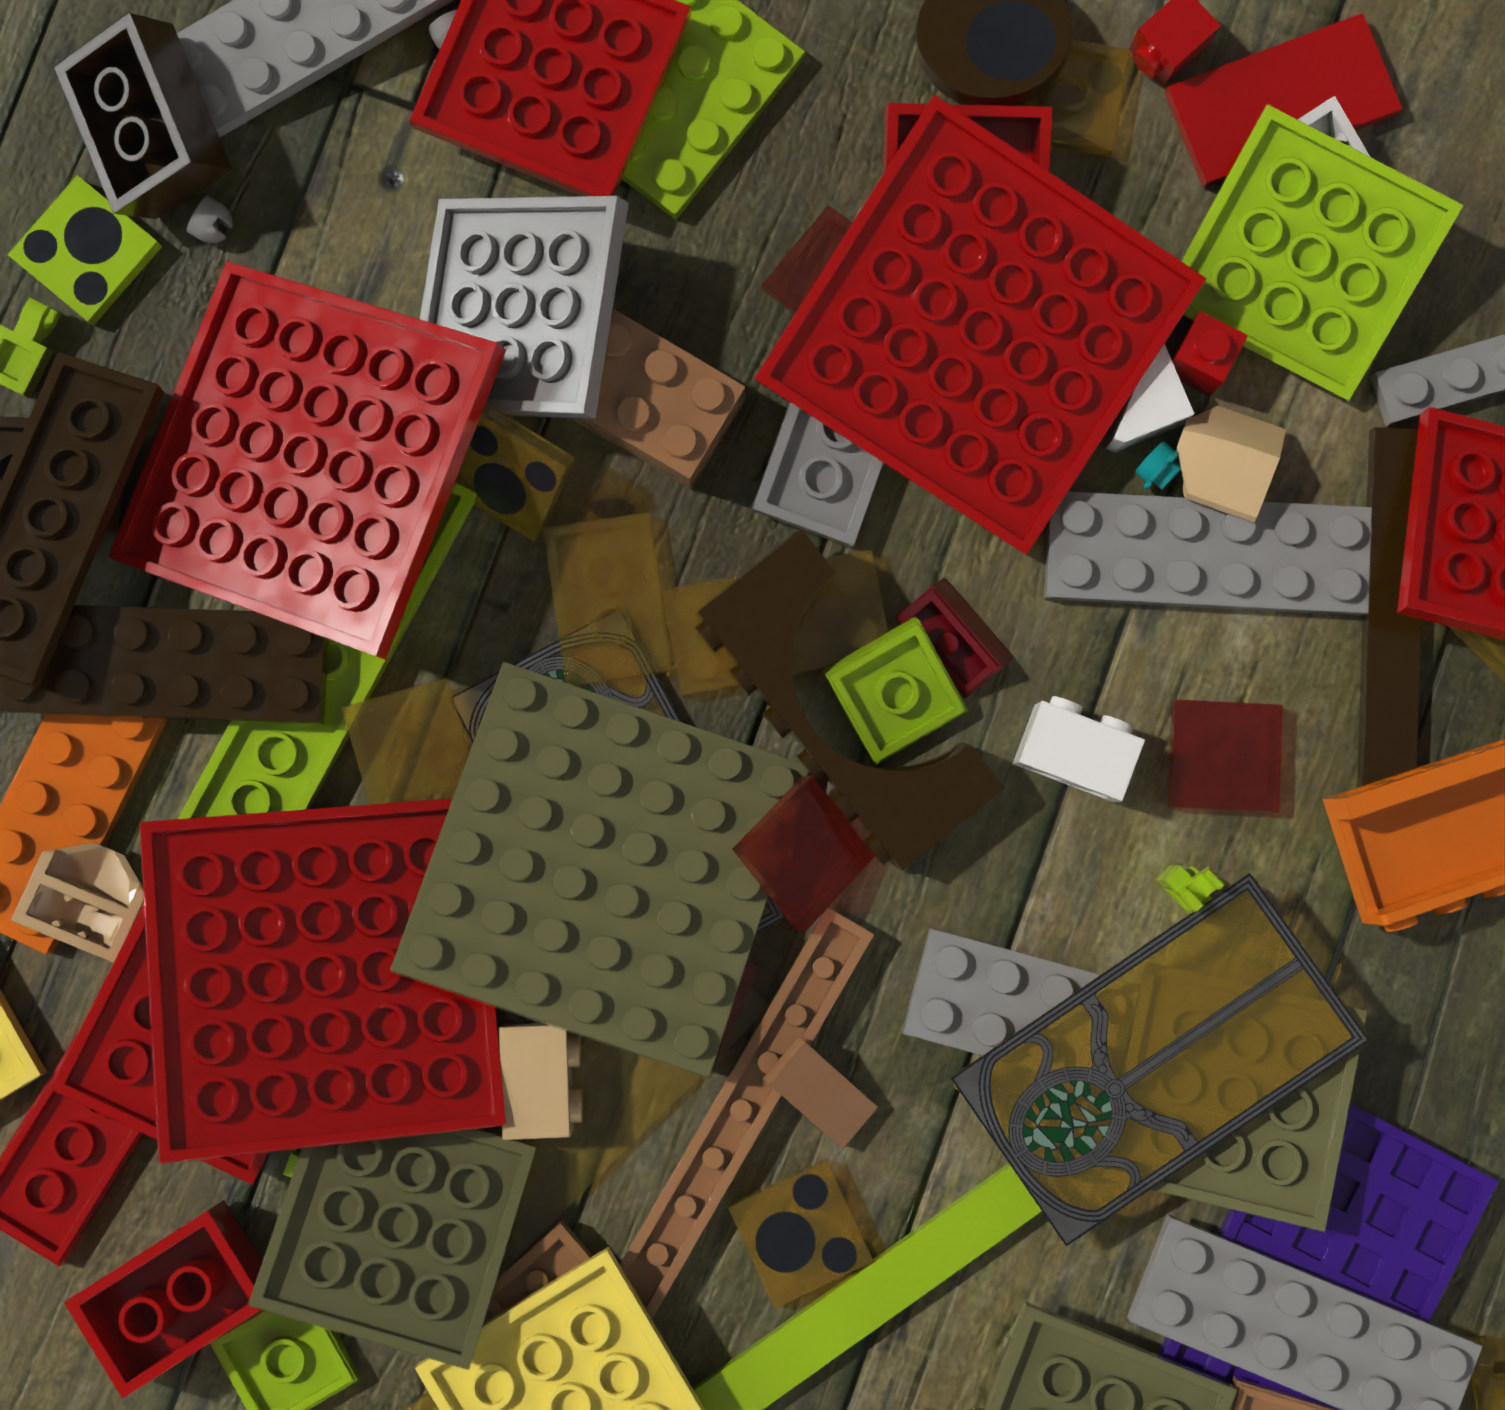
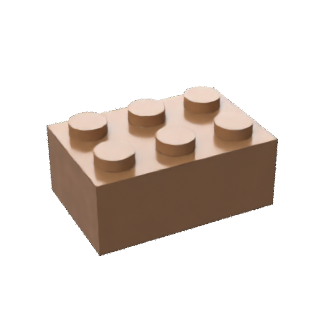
M612 309L596 419H570L692 490L746 400L745 386L615 309Z

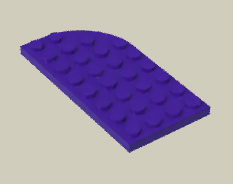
M1350 1103L1325 1232L1230 1209L1217 1235L1429 1322L1499 1181ZM1165 1337L1157 1353L1160 1356L1232 1384L1233 1377L1235 1376L1324 1403Z

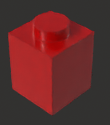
M1170 0L1137 30L1129 50L1133 53V61L1138 69L1149 78L1155 77L1165 87L1210 46L1221 25L1197 0Z
M1199 311L1187 325L1171 355V360L1180 381L1211 396L1224 383L1248 335Z

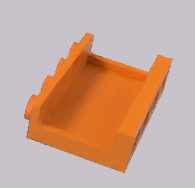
M1505 738L1323 799L1362 924L1384 926L1386 932L1398 931L1418 924L1416 915L1433 910L1435 915H1441L1461 910L1468 906L1465 898L1482 893L1484 898L1505 894Z

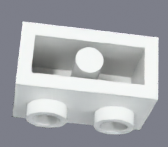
M1052 696L1050 703L1043 700L1036 703L1013 765L1113 803L1121 802L1145 739L1131 735L1134 726L1103 715L1101 722L1080 715L1083 709L1081 705L1057 696Z

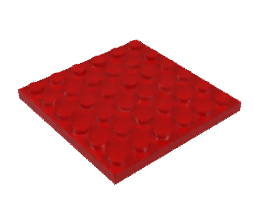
M933 95L757 372L754 380L1022 554L1027 555L1207 278L954 107Z
M226 261L108 558L386 660L506 349L494 341Z
M453 798L139 822L159 1164L506 1125L495 1007L390 971Z

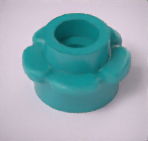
M1165 441L1160 443L1135 471L1145 482L1143 486L1145 490L1150 489L1153 484H1156L1163 490L1181 472L1178 450L1175 451Z

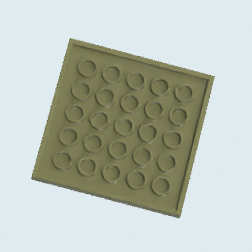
M503 662L390 971L665 1065L709 1078L808 771L800 762Z

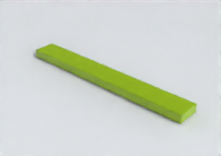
M1009 1163L697 1383L692 1387L705 1410L765 1409L1042 1212L1011 1165Z

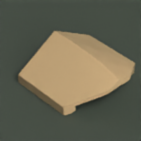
M1221 406L1213 407L1187 419L1177 445L1184 481L1183 493L1185 499L1254 523L1279 463L1286 429Z
M93 842L43 851L11 921L114 963L144 903L143 886L125 855Z

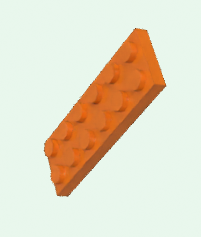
M45 714L0 804V933L45 955L53 954L59 940L11 921L40 855L43 851L93 842L106 847L169 718Z

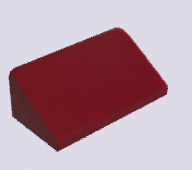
M942 578L932 585L896 617L900 624L913 617L920 620L952 682L965 699L1013 659L1008 649L946 578Z

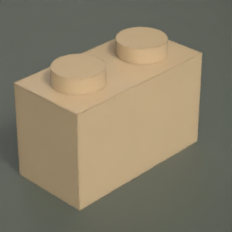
M540 1022L502 1025L499 1027L500 1065L506 1125L502 1126L503 1140L570 1137L574 1131L573 1123L583 1121L582 1089H572V1067H581L580 1036Z

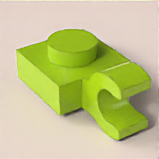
M29 298L21 311L14 331L0 325L1 385L31 399L54 352L40 345V343L55 328L60 317L59 312Z
M1169 865L1155 879L1188 915L1200 910L1205 903L1213 899L1210 894L1215 890H1220L1225 885V882L1210 867H1206L1199 872L1191 865L1186 870L1181 865Z

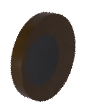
M925 0L918 16L916 30L917 53L920 64L927 78L940 92L963 105L1017 106L1023 104L1048 89L1058 78L1066 64L1070 50L1072 30L1069 9L1065 0Z

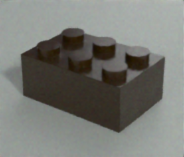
M128 13L54 67L113 214L158 219L232 170L172 23Z

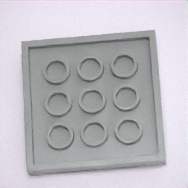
M618 196L439 199L420 319L497 342L506 349L482 414L596 419L628 202Z

